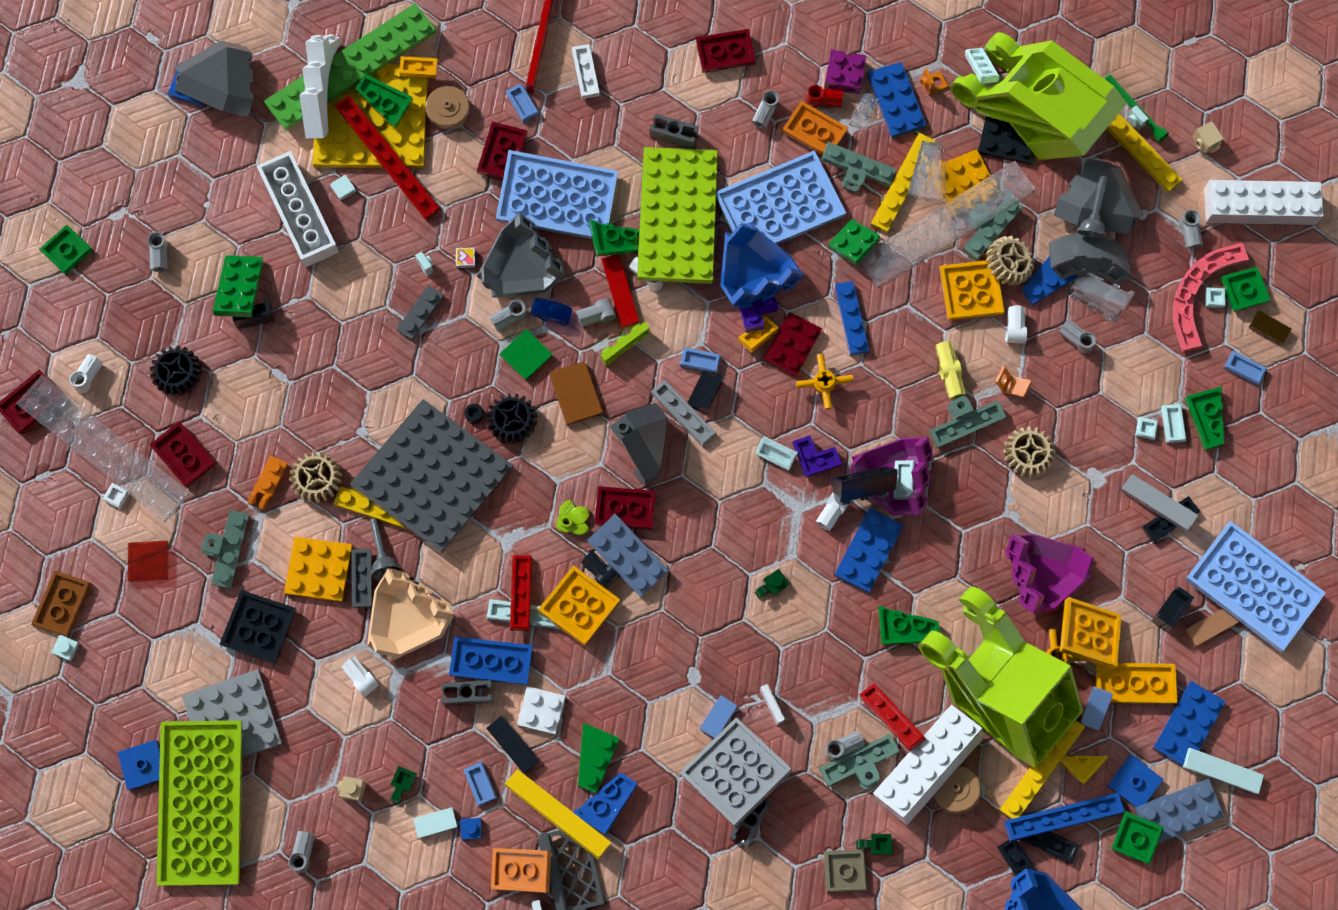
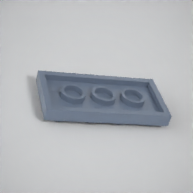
M616 514L587 540L639 597L646 593L669 571Z
M1209 779L1202 780L1134 807L1137 816L1164 826L1158 843L1224 817Z

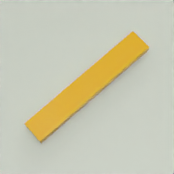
M518 769L506 781L504 786L595 858L599 859L611 845L608 839Z

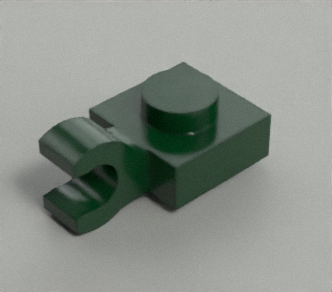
M777 569L762 580L765 585L757 588L754 593L758 599L769 592L772 596H775L789 587L790 584L782 572Z
M400 766L397 767L390 784L392 787H395L390 799L391 802L399 805L403 792L410 793L417 773Z
M870 834V840H856V849H871V855H892V834Z

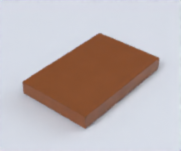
M585 361L549 372L567 426L603 414Z
M54 570L31 625L69 638L92 583Z

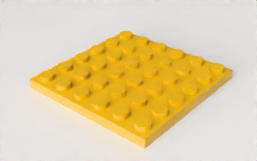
M388 64L371 75V77L413 97V102L396 130L356 92L355 88L357 85L328 103L329 134L324 138H314L313 167L383 168L334 107L349 95L407 168H424L428 78L400 76V64Z

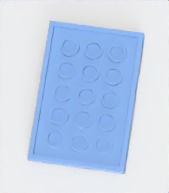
M509 150L496 221L508 223L520 212L533 221L537 229L592 239L589 226L590 220H595L601 224L609 223L618 171Z
M815 151L716 191V200L732 233L740 224L748 225L750 222L777 245L846 216V211Z
M1231 521L1224 527L1185 579L1279 652L1285 650L1326 594Z

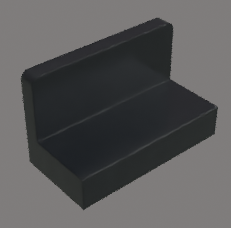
M702 372L687 403L692 408L707 414L723 383L724 376L716 373L714 377Z

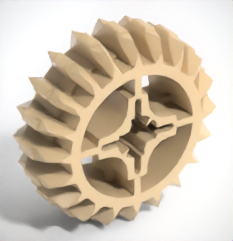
M1012 236L1001 237L989 246L986 253L988 257L986 262L989 263L987 268L992 270L991 275H995L996 280L1001 279V283H1007L1008 286L1013 284L1016 286L1025 282L1035 268L1032 265L1035 260L1031 259L1033 253L1028 251L1030 247H1025V242L1020 243L1019 238L1013 239Z
M1030 426L1027 427L1026 431L1023 427L1019 429V432L1013 431V436L1009 435L1007 438L1009 442L1004 444L1007 449L1003 451V454L1008 455L1004 460L1011 461L1008 468L1014 466L1013 472L1021 471V477L1025 473H1027L1029 478L1032 477L1033 473L1036 477L1040 475V472L1046 473V468L1050 469L1052 466L1050 462L1055 460L1052 455L1056 453V450L1051 449L1054 447V443H1048L1051 437L1047 436L1045 438V431H1042L1041 434L1038 433V427L1034 431H1032ZM1026 439L1025 446L1015 448V444L1018 441ZM1034 441H1036L1041 447L1035 445ZM1028 448L1031 450L1030 452H1033L1031 456L1026 452ZM1044 456L1041 463L1033 465L1034 458ZM1018 457L1024 459L1025 463L1021 462Z
M313 451L312 456L309 457L308 453H305L306 459L303 460L299 457L300 464L293 463L296 470H290V473L293 475L289 478L290 482H293L291 487L296 489V495H301L302 500L308 497V501L311 503L315 498L316 502L319 503L322 497L324 501H327L326 495L329 494L333 497L332 490H339L336 484H342V481L339 479L342 477V473L339 472L341 467L336 465V459H331L329 454L324 457V453L320 452L317 456L316 452ZM318 464L315 468H308L311 465ZM326 467L331 470L330 481L324 477ZM302 474L308 477L305 488L301 484ZM317 474H318V475L320 476V478H318L317 480H316V478H315V480H314V479L312 478V476H314V475L317 476ZM318 486H324L322 489L315 490Z

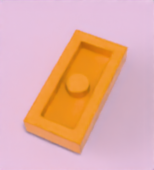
M401 56L399 74L405 77L436 78L438 59Z
M766 316L762 318L764 329L745 332L738 337V342L751 353L778 332V326Z

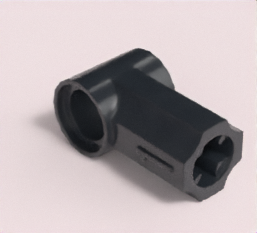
M594 551L588 553L581 561V564L594 576L597 583L605 589H608L620 577L618 572L611 565H607Z

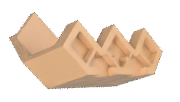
M391 568L386 569L374 592L367 647L374 648L375 653L387 655L389 662L442 638L455 615L449 602L443 598L438 600L432 596L433 591L421 583L417 585L409 580L410 575Z

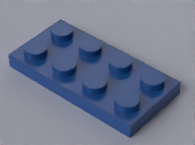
M902 62L867 72L868 80L891 138L926 128L925 120Z
M869 508L834 576L869 594L904 525Z
M454 636L449 676L528 685L533 645Z
M1190 681L1152 749L1183 767L1188 748L1199 751L1226 701Z

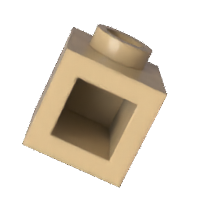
M1212 121L1196 129L1192 136L1196 147L1203 154L1217 151L1224 140Z
M343 776V780L338 783L337 793H339V797L342 799L362 803L366 782L361 779Z

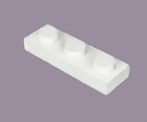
M590 45L571 47L581 98L586 99L600 96Z

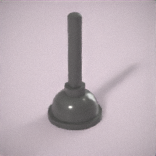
M1102 175L1099 178L1092 214H1090L1089 219H1085L1080 227L1077 228L1078 234L1093 238H1106L1105 225L1100 221L1101 216H1099L1107 181L1106 176Z
M372 518L370 519V524L378 555L376 557L377 560L373 563L370 575L373 580L380 581L387 568L402 570L401 566L385 553L378 520Z

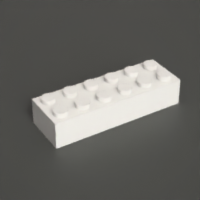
M289 151L257 165L259 173L304 268L339 253L292 152Z
M1209 180L1204 188L1206 223L1317 225L1323 217L1321 182Z
M953 705L944 712L924 735L926 740L909 752L873 793L876 801L905 825L910 823L985 737L982 727Z

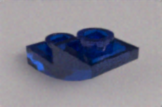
M535 297L529 314L545 322L549 319L566 327L573 308L552 300Z

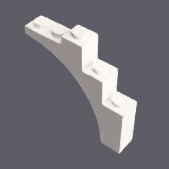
M333 34L324 35L323 38L322 35H313L305 42L308 65L302 68L305 91L300 94L306 139L324 138L329 134L327 117L328 78L334 54L341 45V37H334Z

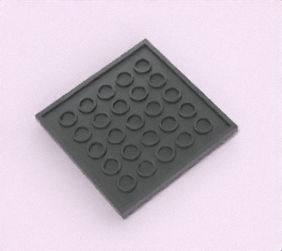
M422 399L352 480L350 487L442 554L511 471L513 464Z

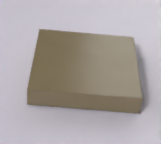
M864 849L823 852L826 893L867 891Z

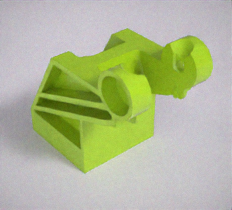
M999 32L992 36L984 50L988 58L995 65L1003 68L1008 73L1004 80L998 84L986 86L984 83L981 84L977 76L971 73L964 77L960 75L950 86L954 97L964 106L975 108L979 114L1009 122L1039 160L1084 156L1127 104L1111 83L1054 41L1019 46L1013 38Z
M969 587L958 600L964 605L962 613L979 625L983 636L982 644L968 659V654L957 648L946 636L937 631H931L919 644V650L931 664L941 669L952 703L1015 757L1037 768L1083 712L1072 668L1067 663L1026 643L1005 611L999 609L989 595L979 588Z

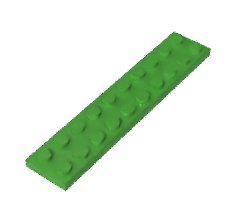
M416 3L334 55L328 78L327 104L356 86L364 74L373 75L437 33L434 26ZM303 76L264 101L285 131L303 120L300 94L305 91Z

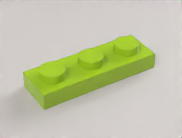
M644 322L641 325H635L631 333L627 336L622 335L612 347H606L601 354V362L605 367L650 334L648 324Z

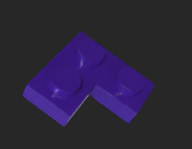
M775 296L765 301L761 299L754 301L752 306L746 309L739 307L745 332L764 329L761 314L778 311Z
M811 435L792 441L794 450L798 452L797 458L805 478L842 465L835 447L817 452Z

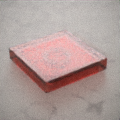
M167 540L128 543L129 582L168 580Z

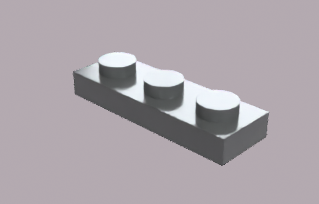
M428 285L397 327V332L413 341L444 298V294Z
M372 549L352 550V608L373 607L372 578L370 575L372 570Z

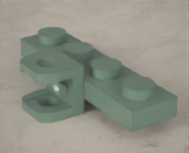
M830 142L826 144L821 159L823 162L846 170L842 187L852 192L858 191L865 178L890 187L896 168Z
M1008 196L994 213L985 206L978 204L970 212V217L967 220L968 224L977 232L965 244L962 251L977 261L1018 215L1023 206L1011 196Z
M962 396L953 400L948 405V411L952 420L929 430V433L936 448H939L1006 418V415L998 400L973 411L968 398Z
M230 509L223 536L213 533L205 535L201 552L207 556L217 558L211 585L230 590L249 514ZM208 543H213L214 546L210 547Z
M888 734L819 768V771L828 788L855 775L861 788L868 790L879 783V773L875 765L898 754L899 749L891 734Z

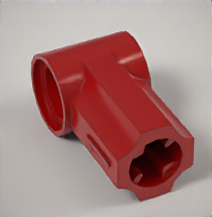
M812 85L808 89L805 101L806 104L813 108L819 105L841 108L843 91L823 89L819 85Z

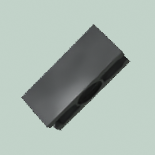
M659 114L654 115L653 124H651L649 129L650 138L688 149H694L695 138L698 137L699 126ZM658 125V126H661V127L666 128V129L663 130V129H658V128H654V127H656V126ZM677 130L678 133L672 134L670 131ZM682 134L692 135L694 137L688 138L686 136H683Z
M488 680L441 683L443 694H447V690H457L458 694L457 698L450 699L442 696L443 706L493 703V695L481 697L477 696L476 693L477 689H492V682ZM465 689L472 690V695L469 698L462 697V692Z
M764 800L762 804L765 807L760 814L756 811H752L749 814L755 817L756 823L750 826L745 823L744 819L734 828L729 839L736 842L737 838L735 835L740 827H743L750 831L747 840L741 841L742 846L747 848L772 802Z

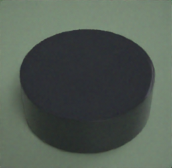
M470 404L465 408L464 415L469 423L477 424L483 419L484 412L480 405Z

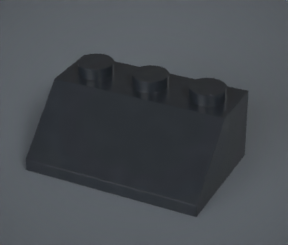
M882 466L831 478L835 501L842 503V505H847L859 498L860 501L872 499L871 496L876 494L878 496L889 495L890 491L896 490L898 471L892 467Z

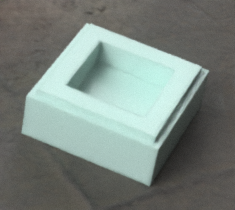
M346 175L330 184L340 201L356 192Z
M1206 288L1205 307L1225 308V288Z
M1139 417L1135 437L1154 441L1158 421Z

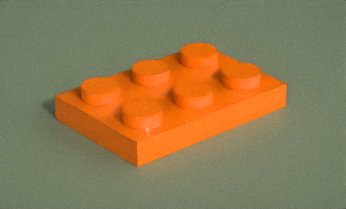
M803 101L799 103L782 129V133L823 155L828 142L839 145L848 131L847 126Z
M493 848L491 889L549 892L551 851Z

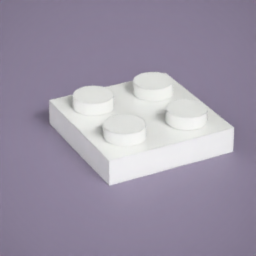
M527 686L517 726L556 735L565 696Z

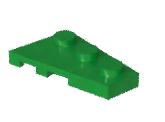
M367 74L363 75L355 88L356 92L395 130L413 102L412 96Z
M595 220L589 221L596 257L638 252L640 229L621 228L610 223L601 224Z
M1222 386L1184 398L1204 451L1224 444L1223 406L1221 402Z
M878 605L881 645L921 643L931 631L940 633L939 621L906 614L902 611L891 610Z
M583 723L578 787L595 794L597 793L619 742V737Z

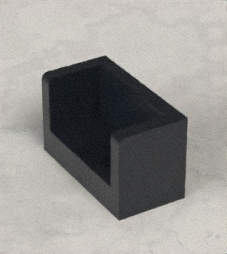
M264 298L265 303L254 305L252 317H232L236 328L241 329L274 322L272 304L269 298Z
M1177 586L1151 621L1164 631L1169 632L1178 622L1194 597Z

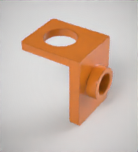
M927 68L923 70L920 82L928 95L948 87L941 71L930 75ZM934 78L940 79V81H941V85H940V86H938V87H935V86H934V85H935V82H934V80H933Z
M1002 366L995 381L1002 393L1025 398L1032 384L1031 380L1012 376L1005 366ZM1005 374V379L1002 383V376Z

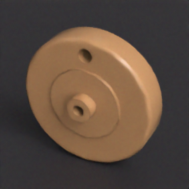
M444 86L434 90L426 101V113L430 122L441 129H455L465 123L470 114V104L466 94L452 86Z
M959 766L933 795L934 800L947 813L956 815L967 813L979 802L981 796L980 782L974 772L966 767Z

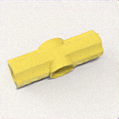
M952 341L936 344L935 347L940 363L939 372L941 379L945 382L949 399L955 400L965 396L961 379L962 369L959 360L956 359Z

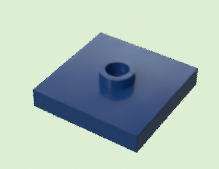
M158 740L117 752L128 791L159 781L160 747Z
M1130 754L1107 787L1118 793L1121 798L1133 807H1138L1149 800L1163 781V778Z

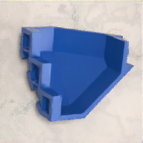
M750 222L748 225L740 224L732 234L725 233L720 286L733 306L746 309L752 306L754 301L759 299L765 301L776 296V292L783 289L785 291L793 289L804 277L792 256Z
M1027 868L1012 879L1010 885L1013 888L1010 900L1007 899L1004 909L1083 910L1047 873Z

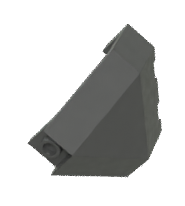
M219 41L175 66L180 72L176 77L175 90L220 111L248 117L253 103V93L250 92V84L253 83V69H249L252 52L246 46Z
M1099 158L1088 159L1084 164L1085 169L1081 174L1077 173L1070 182L1069 186L1071 188L1066 194L1062 193L1058 198L1054 216L1077 226H1080L1085 219H1089L1093 211L1099 178L1103 175L1107 177L1099 214L1101 216L1100 221L1105 225L1106 231L1129 235L1130 230L1135 226V217L1141 216L1143 213L1121 167Z
M520 212L500 230L477 275L482 280L483 286L491 289V298L546 293L564 277V265L560 258L555 259L550 252L552 250L550 244L545 237L541 238L536 232L537 226Z
M657 403L626 412L622 418L609 426L637 469L633 471V474L644 488L658 479L661 474L668 417Z

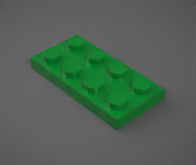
M225 255L213 308L214 316L252 317L263 266V257Z

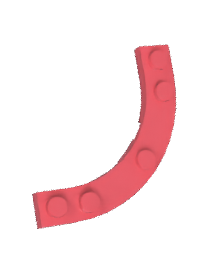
M1243 243L1223 247L1206 254L1191 266L1180 281L1173 302V323L1182 352L1198 349L1202 346L1193 317V301L1199 287L1205 279L1216 271L1247 262L1249 258Z

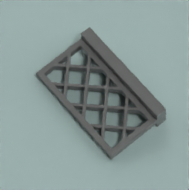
M561 830L539 834L537 839L540 850L551 851L549 891L554 910H582L603 905L604 901L593 855L570 839L569 836H565V833ZM559 835L565 839L561 849L553 845L551 837ZM568 841L578 847L573 856L562 851ZM579 849L585 851L588 855L585 864L575 859ZM560 853L570 859L565 869L557 863ZM572 861L582 866L578 876L567 871ZM584 869L592 873L593 879L590 884L579 878ZM565 873L575 879L570 889L562 885L561 879ZM577 881L587 887L582 897L572 891ZM589 888L597 893L598 901L591 903L584 899ZM571 893L580 900L575 907L568 908L566 899Z

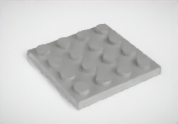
M258 669L182 695L189 721H243L242 759L282 745Z
M736 717L680 774L736 828L793 771Z

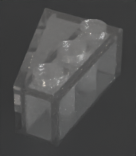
M922 140L908 195L915 200L948 206L945 182L944 148L940 144Z
M1087 271L1086 273L1079 274L1068 292L1071 298L1077 302L1084 303L1091 311H1097L1102 314L1106 320L1116 323L1135 292L1131 290L1129 293L1119 289L1120 286L1115 283L1113 286L1103 282V278Z

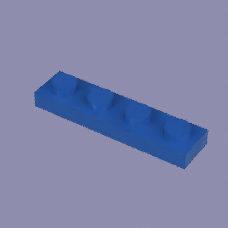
M853 281L837 283L834 285L849 354L853 356L868 353L869 348Z

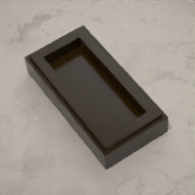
M1259 310L1249 325L1250 329L1281 346L1292 328Z

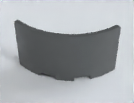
M1075 233L1059 237L1048 244L1051 268L1062 280L1072 275L1092 271L1109 279L1116 285L1131 276L1126 249L1111 238H1093Z

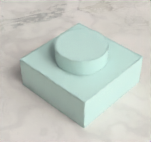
M1137 105L1130 110L1127 116L1130 124L1138 130L1143 128L1148 120L1147 116Z
M422 251L416 254L417 263L426 276L432 274V266L434 264L428 255L425 257Z
M59 635L51 653L71 661L80 643Z

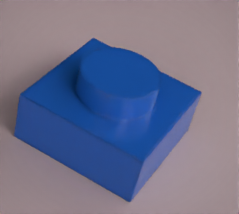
M481 818L460 819L461 840L482 839Z

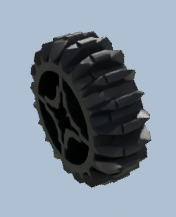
M177 345L174 350L172 346H169V351L167 352L165 349H162L163 354H156L158 359L152 360L154 365L150 367V371L153 372L150 374V378L154 379L152 383L154 386H157L159 391L163 390L166 395L171 393L175 397L178 392L182 396L184 390L190 393L189 387L196 388L194 381L200 382L198 376L202 375L200 370L202 365L198 362L199 358L194 356L195 353L192 350L188 352L187 347L181 350V347ZM185 360L190 363L189 372L184 369ZM163 369L168 373L166 382L162 379Z
M508 393V398H504L503 395L500 396V402L494 399L496 406L489 405L491 411L486 413L489 417L486 419V423L490 424L488 430L493 431V437L498 436V441H502L505 438V443L508 444L510 439H512L513 444H516V439L519 438L523 442V436L529 438V432L535 431L533 426L537 425L535 419L538 418V415L533 413L536 411V408L531 406L532 402L530 400L526 401L525 396L519 399V395L516 393L514 398H512L511 394ZM513 406L510 410L504 409L505 407ZM521 408L528 415L526 422L519 417ZM498 415L504 420L503 428H500L496 423ZM512 416H515V420H514V421H513V419H512V421H509V419H508L509 417L512 418ZM514 427L520 428L516 431H510Z

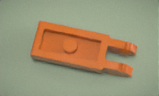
M270 455L253 488L254 491L248 499L249 505L252 506L259 494H262L264 496L258 508L260 510L265 509L289 464Z

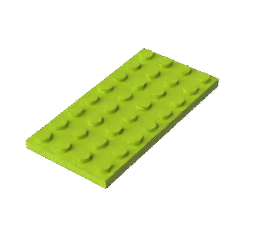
M644 147L637 281L712 284L717 150Z
M242 720L161 722L157 886L240 884Z

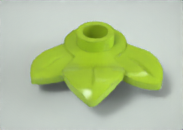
M571 500L564 502L559 508L560 516L556 520L557 529L562 533L586 534L589 531V527L585 522L589 518L590 510L583 506L575 507ZM563 521H567L569 524L565 525Z

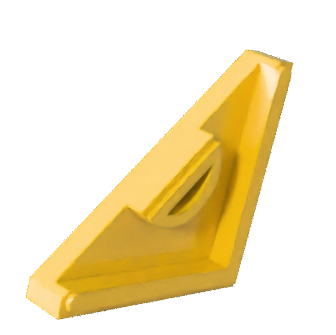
M1106 755L1066 756L1062 758L1060 764L1084 785L1108 757Z

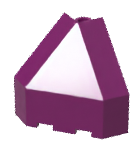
M929 437L901 438L852 456L851 474L882 466L895 468V461H915V467L911 471L914 491L908 499L895 500L894 491H890V494L886 496H878V494L871 496L874 502L893 516L920 515L927 506L928 498L925 497V490L930 485L931 472L928 471V464L933 459Z
M1033 533L1011 534L1006 549L1007 559L1011 560L1013 570H1011L1015 586H1018L1020 592L1018 597L1020 605L1033 614L1054 612L1068 597H1071L1093 576L1090 570L1094 557L1085 552L1086 548Z

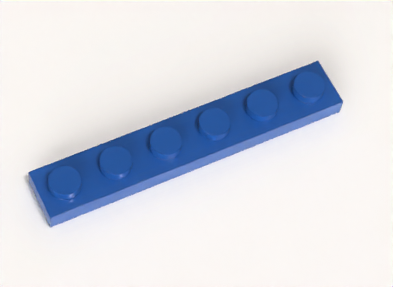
M1114 793L1005 820L1004 825L1011 842L1123 814L1125 811L1119 794Z

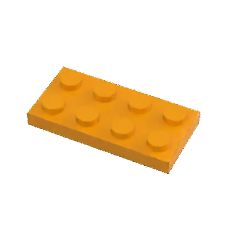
M1095 663L1096 687L1113 694L1110 703H1177L1175 664L1117 663V667L1111 669Z

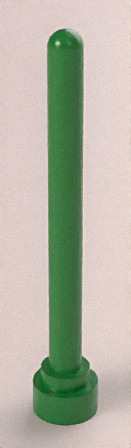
M1107 74L1105 76V80L1118 90L1131 108L1137 105L1147 116L1146 125L1153 131V138L1158 143L1163 141L1169 135L1166 128L1158 126L1112 75Z

